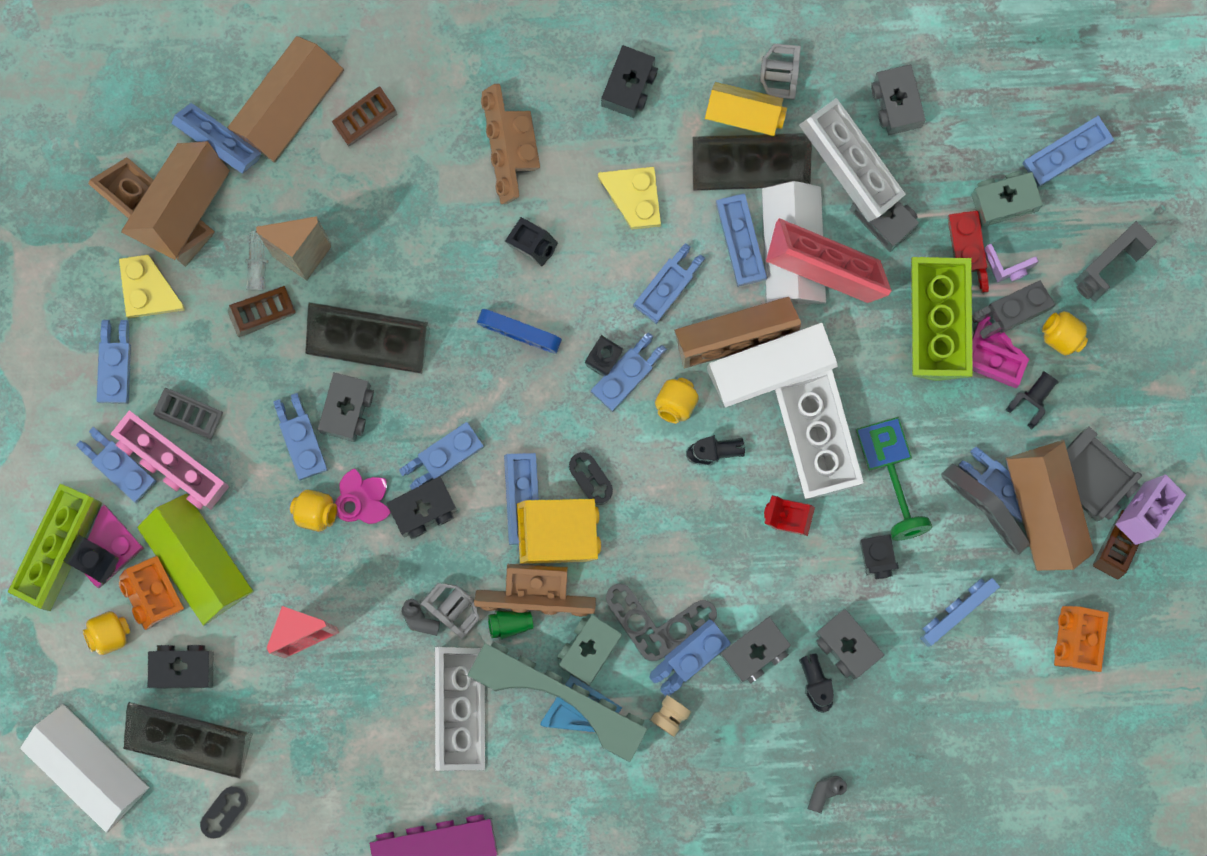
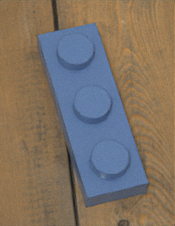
M190 103L174 115L171 124L197 142L208 141L219 158L243 174L258 162L261 156L259 150L194 104Z
M1098 115L1027 158L1022 164L1028 173H1033L1036 185L1039 188L1114 141V138Z
M745 193L716 200L737 287L765 281L767 277Z
M536 453L504 455L509 545H519L517 503L525 500H539Z
M982 578L979 579L968 589L971 594L965 600L961 601L960 598H957L945 608L948 614L939 621L935 617L922 628L925 634L920 639L927 647L932 646L1000 586L993 578L988 579L986 582Z

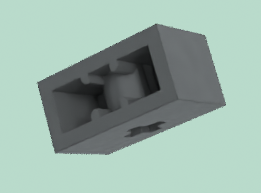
M912 65L877 72L874 82L871 83V90L874 100L879 99L881 110L878 111V117L881 127H886L888 135L922 128L926 119ZM893 96H896L897 100H903L901 105L898 106L896 101H891Z
M899 201L888 209L892 212L891 217L882 218L879 216L869 222L857 205L852 203L850 211L889 252L910 235L919 224L916 220L918 216L915 211L908 205L903 206Z
M333 372L317 429L321 434L352 442L356 441L357 435L362 436L366 424V419L362 418L365 407L370 408L374 395V390H370L371 385L369 381ZM348 401H350L354 410H350L347 412V415H344L340 407L341 405L346 406Z
M846 609L839 612L815 633L818 636V639L815 641L826 655L830 652L838 660L835 666L846 678L851 676L853 679H857L884 656L883 652ZM841 639L854 642L851 647L854 651L853 653L849 651L843 653L840 648L843 646Z
M768 617L721 652L720 656L741 683L748 680L751 684L764 674L761 668L770 661L775 666L789 655L786 649L791 645L772 619ZM751 645H754L756 648L762 645L765 649L761 653L762 660L758 657L751 659L749 656L752 652Z

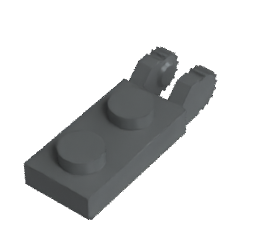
M1041 280L975 312L972 314V321L977 323L993 316L996 322L986 326L980 332L982 338L985 339L1001 331L1004 333L1053 309L1055 303Z

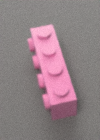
M130 410L111 433L112 436L119 440L116 443L118 448L129 456L132 452H135L142 458L139 464L153 474L156 470L160 471L166 476L163 479L164 483L176 492L181 487L189 494L186 499L200 510L203 506L212 510L229 488V485Z

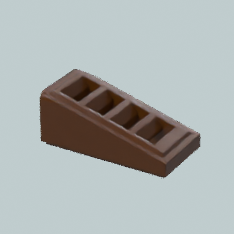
M379 86L335 118L332 123L346 144L350 146L396 116L397 112ZM376 101H379L381 106L384 108V110L381 113L373 104ZM367 107L374 115V118L371 120L364 112V109ZM359 114L365 125L360 127L353 116ZM349 120L356 131L352 135L344 125V122Z
M285 286L233 303L228 308L229 317L238 337L255 332L296 313ZM276 297L279 298L283 308L279 312L273 300ZM267 302L272 313L271 315L267 316L262 303ZM256 307L259 319L255 320L251 308ZM241 312L245 313L248 323H243L240 316Z
M1124 510L1120 511L1093 563V567L1117 580L1127 573L1139 544L1135 545L1115 525ZM1117 535L1131 542L1130 545L1116 538ZM1112 546L1124 552V556L1112 550Z

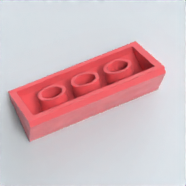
M779 218L777 220L766 262L866 303L889 296L892 290L881 260Z
M282 606L267 645V650L269 654L287 658L340 632L336 626L324 620Z

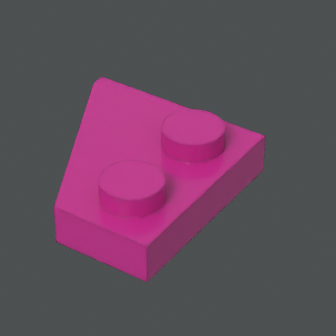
M988 317L978 322L972 337L973 371L1017 389L1029 358L1020 349L1013 346L1011 339L1005 333L999 332L985 339L982 338L981 330L988 325H992L989 321L991 318Z
M103 505L100 508L88 540L119 558L116 569L112 576L107 579L108 581L142 551L144 547L106 505ZM85 574L97 588L104 585Z

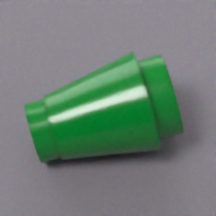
M495 611V614L488 615L490 636L492 639L498 638L503 640L533 629L531 611L524 613Z

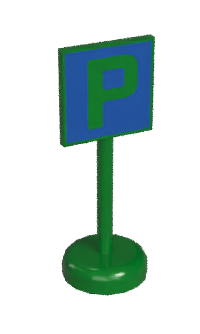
M899 417L857 428L856 433L868 470L871 471L887 466L904 517L903 521L895 524L890 530L893 541L911 539L930 531L933 527L928 517L916 516L911 518L894 466L896 463L912 459Z

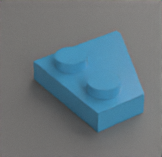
M571 675L565 686L571 689L576 684L589 691L588 698L598 703L602 698L616 705V713L619 714L621 711V706ZM559 697L555 699L540 723L541 726L549 728L595 732L582 714Z

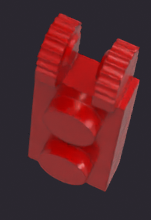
M978 210L949 214L947 217L954 258H971V272L977 271L978 286L981 293L989 292L986 271L987 262Z

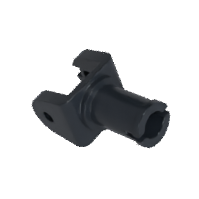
M601 335L586 358L585 364L597 374L607 376L621 355L623 348ZM601 350H609L611 356L609 358H603Z
M1043 371L1042 375L1028 392H1018L1005 411L1011 413L1022 398L1026 399L1039 409L1027 425L1032 430L1045 414V409L1043 408L1044 400L1059 381Z
M715 435L706 437L690 445L686 450V457L689 462L699 465H714L720 458L744 457L745 447L736 448L744 445L743 438L717 441Z
M810 654L811 664L807 656L799 659L808 683L805 687V694L813 708L818 712L824 713L829 711L833 705L832 679L824 677L818 654Z

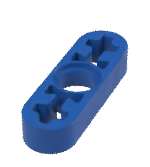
M487 309L481 310L476 322L483 328L553 354H557L562 341L560 337Z

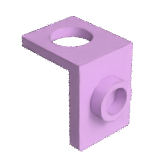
M992 244L987 245L984 249L986 259L997 283L1008 278L1012 282L1028 275L1026 270L1033 268L1039 262L1035 256L1004 270Z

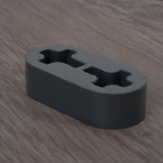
M585 452L575 454L569 462L571 475L588 499H595L596 505L607 503L613 494V487L590 454ZM581 459L583 462L588 460L590 462L588 471L592 476L587 478L584 472L579 471L577 473L574 470L577 467V460ZM592 480H595L600 487L603 485L607 487L604 492V498L592 496L594 492V487L590 483Z
M231 786L224 789L200 821L201 831L206 837L220 838L229 831L248 804V795L244 789ZM238 792L240 794L238 798L239 802H241L240 806L234 805L227 812L224 809L229 803L227 795H234ZM222 813L224 817L219 823L222 827L221 831L214 830L210 832L208 830L211 826L208 822L209 818L216 819Z

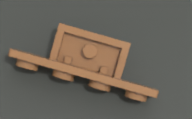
M493 84L482 91L481 105L485 111L486 134L490 140L491 163L496 175V192L499 195L500 203L508 204L519 197L515 171H535L540 168L531 111H505L501 85Z
M507 564L506 591L476 590L474 606L481 607V609L487 611L505 608L517 613L536 610L548 615L568 612L574 616L583 617L595 614L596 598L566 595L568 567Z

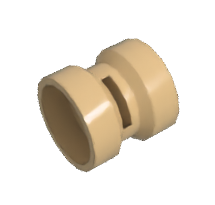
M666 695L662 701V708L659 712L653 714L650 721L675 737L680 730V723L683 720H687L692 712Z

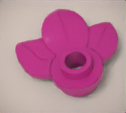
M356 469L350 470L342 477L339 484L341 495L335 502L337 505V516L341 520L354 522L359 519L367 524H375L383 521L390 515L389 508L380 502L387 488L385 478L372 477L362 480ZM348 502H353L356 506L355 510L351 513L345 511V505Z

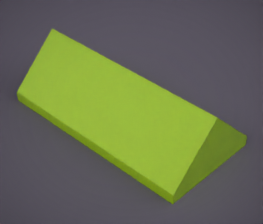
M912 257V376L933 381L972 377L971 258Z
M60 483L10 585L8 593L37 608L51 611L72 567L63 560L79 535L86 538L102 502Z
M186 493L156 507L137 528L154 554L158 556L161 564L202 625L205 626L254 591L198 508L186 499L189 496Z

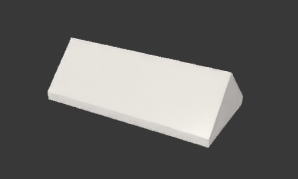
M837 98L799 124L868 222L881 216L906 195Z
M791 181L762 188L764 257L767 277L765 280L766 303L789 297L793 305L826 304L824 285L766 262L775 224L779 218L823 236L821 187Z
M819 323L711 362L707 366V371L724 406L728 407L836 368L838 365L823 323Z
M832 369L775 389L805 499L836 494L864 484Z
M435 647V771L485 770V686L467 676L482 648Z
M64 704L36 724L20 748L106 833L150 788Z

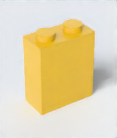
M715 82L711 90L705 119L774 136L776 128H783L787 107L782 106L783 98Z
M595 499L525 500L517 503L520 564L590 562L598 559V554L601 551V540L596 532V524L599 523V509L595 506Z

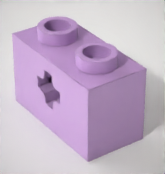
M1166 474L1144 482L1115 525L1135 545L1155 539L1164 529L1186 494Z

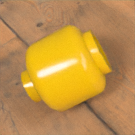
M1063 311L1059 314L1055 312L1043 325L1044 342L1062 355L1067 356L1075 351L1078 353L1088 342L1086 324L1069 312Z
M678 378V380L669 379L663 384L655 399V407L662 419L677 424L690 418L698 403L699 396L691 381L685 378Z
M304 490L298 497L292 500L290 513L293 514L294 522L298 527L321 532L327 527H331L335 522L337 505L329 494L314 490Z
M108 611L87 620L86 629L82 630L91 652L96 651L99 655H106L126 645V635L130 633V629L124 616L118 618L114 612Z

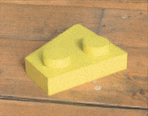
M654 167L598 173V180L611 196V200L617 209L620 210L631 230L661 227Z
M149 255L119 259L125 312L128 319L185 311L184 305Z

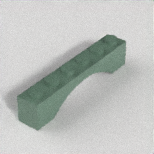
M494 641L491 646L484 643L467 675L469 678L494 691L509 688H528L544 691L561 698L587 719L597 734L603 749L631 762L647 731V728L642 726L644 720L631 713H628L626 717L616 713V705L602 698L599 703L588 698L590 692L576 684L573 685L572 689L561 683L563 680L561 676L549 670L545 674L535 670L536 663L521 655L518 660L507 655L509 649Z

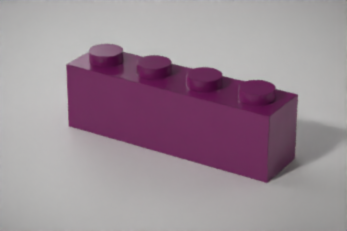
M484 814L466 817L467 823L455 825L454 820L436 823L437 829L425 831L424 826L406 829L407 835L399 837L394 836V831L376 835L377 841L369 843L372 856H497L498 850L492 818L485 819Z

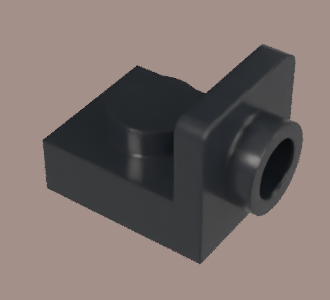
M520 217L505 240L510 247L531 257L540 266H544L546 261L551 258L558 244L547 230Z
M891 535L860 540L866 576L874 574L875 580L892 577V571L899 569V566L895 560Z
M79 535L63 561L99 583L105 584L107 579L114 573L119 558Z

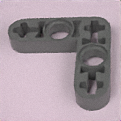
M951 464L941 473L944 481L954 491L984 512L1002 541L1015 554L1020 555L1030 545L1004 503L992 491L954 464Z
M615 584L608 589L606 594V602L640 654L648 661L662 659L694 633L690 623L683 618L687 613L691 619L698 613L696 608L701 606L703 609L709 608L711 610L708 617L713 622L717 617L715 606L709 601L700 600L656 628L628 586ZM615 590H618L620 593L625 591L627 593L625 597L627 605L630 607L634 603L637 607L628 611L623 618L619 614V612L624 611L619 602L613 604L611 601L614 598L613 592ZM633 614H639L645 620V626L640 631H633L628 627V618ZM700 619L694 625L699 629L706 622ZM676 622L683 623L687 629L686 636L680 640L672 638L669 633L670 626ZM649 628L654 632L648 635L651 641L654 643L659 641L661 643L658 649L660 654L657 656L653 653L647 654L645 652L648 645L644 638L640 643L635 638L645 634Z

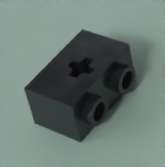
M622 45L602 95L601 106L632 118L635 117L637 110L642 112L648 95L644 94L647 84L653 85L659 69L654 67L655 57ZM631 78L636 79V84H632L631 88L626 86V82H629Z
M440 476L386 503L401 535L404 538L410 536L411 539L426 533V527L435 522L440 526L454 519L453 513L458 511ZM420 503L432 506L427 510L429 515L423 517L421 513L417 515L415 513L420 510L418 506Z
M157 645V651H148L147 688H213L214 652L205 651V645H187V651H175V645ZM180 659L183 663H187V669H183L181 675L180 671L174 670V664H180Z

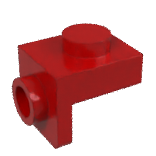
M772 495L770 502L767 503L764 510L765 524L775 530L808 536L815 507L809 504L784 500Z

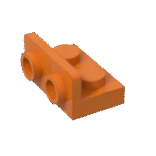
M158 556L125 569L119 576V588L124 597L129 598L133 606L132 613L136 622L142 624L145 630L151 628L155 623L183 611L184 608Z
M1062 606L1058 619L1059 629L1057 644L1054 650V665L1101 672L1109 612L1078 606Z

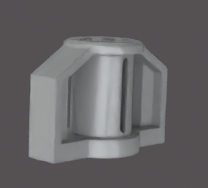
M774 43L766 55L762 57L760 82L767 95L795 99L801 46ZM771 52L793 54V61L770 60L767 57ZM767 68L788 70L789 73L767 71ZM764 80L790 82V89L768 88Z
M437 583L420 602L421 605L461 639L480 619L474 606V599L456 584ZM446 587L453 588L452 593L438 609H435L432 603ZM471 603L472 613L459 628L456 627L453 622Z

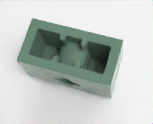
M1020 170L1006 175L1005 180L995 182L994 178L977 184L978 187L974 189L971 196L976 211L978 210L981 228L1040 210L1043 204L1032 172L1023 174V171ZM1003 192L1006 196H1012L1009 202L1006 198L1000 199Z
M591 615L588 620L584 617L581 619L574 630V633L578 635L572 645L566 643L557 656L558 659L562 660L559 667L590 686L622 637L620 632L594 615ZM591 640L595 643L593 649L596 653L594 655L588 654L584 657L581 655L583 649L580 645L582 642L588 644Z

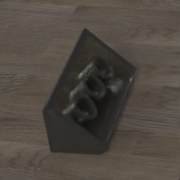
M805 133L775 134L774 136L762 134L692 137L693 191L758 189L791 181L810 184L812 143Z
M309 302L305 354L422 374L431 329L428 322Z
M129 702L126 710L123 749L240 779L253 733Z

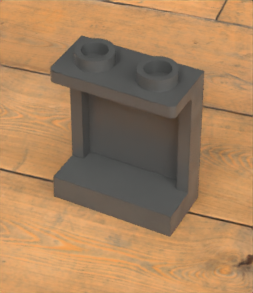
M1135 221L1074 280L1078 285L1076 287L1077 290L1086 299L1091 298L1093 301H1096L1110 288L1099 276V273L1116 256L1125 250L1137 262L1157 241Z
M1088 426L1066 449L1082 508L1098 522L1104 517L1109 520L1121 508L1117 503L1124 496L1130 498L1141 485L1137 481L1143 475L1139 472H1133L1096 438L1098 434Z

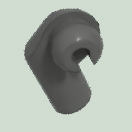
M408 599L405 601L402 607V616L409 629L437 636L440 621L425 618L417 600Z
M830 776L818 781L814 786L807 809L822 814L827 798L842 795L846 792V781L839 776Z

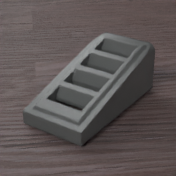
M166 387L153 413L157 418L208 439H212L223 414L220 410ZM173 398L176 399V402L169 415L166 411ZM183 403L188 404L187 408L184 412L182 419L180 420L177 418V416L181 410ZM198 408L199 412L192 425L188 422L194 409ZM206 412L210 413L211 415L205 429L199 428Z

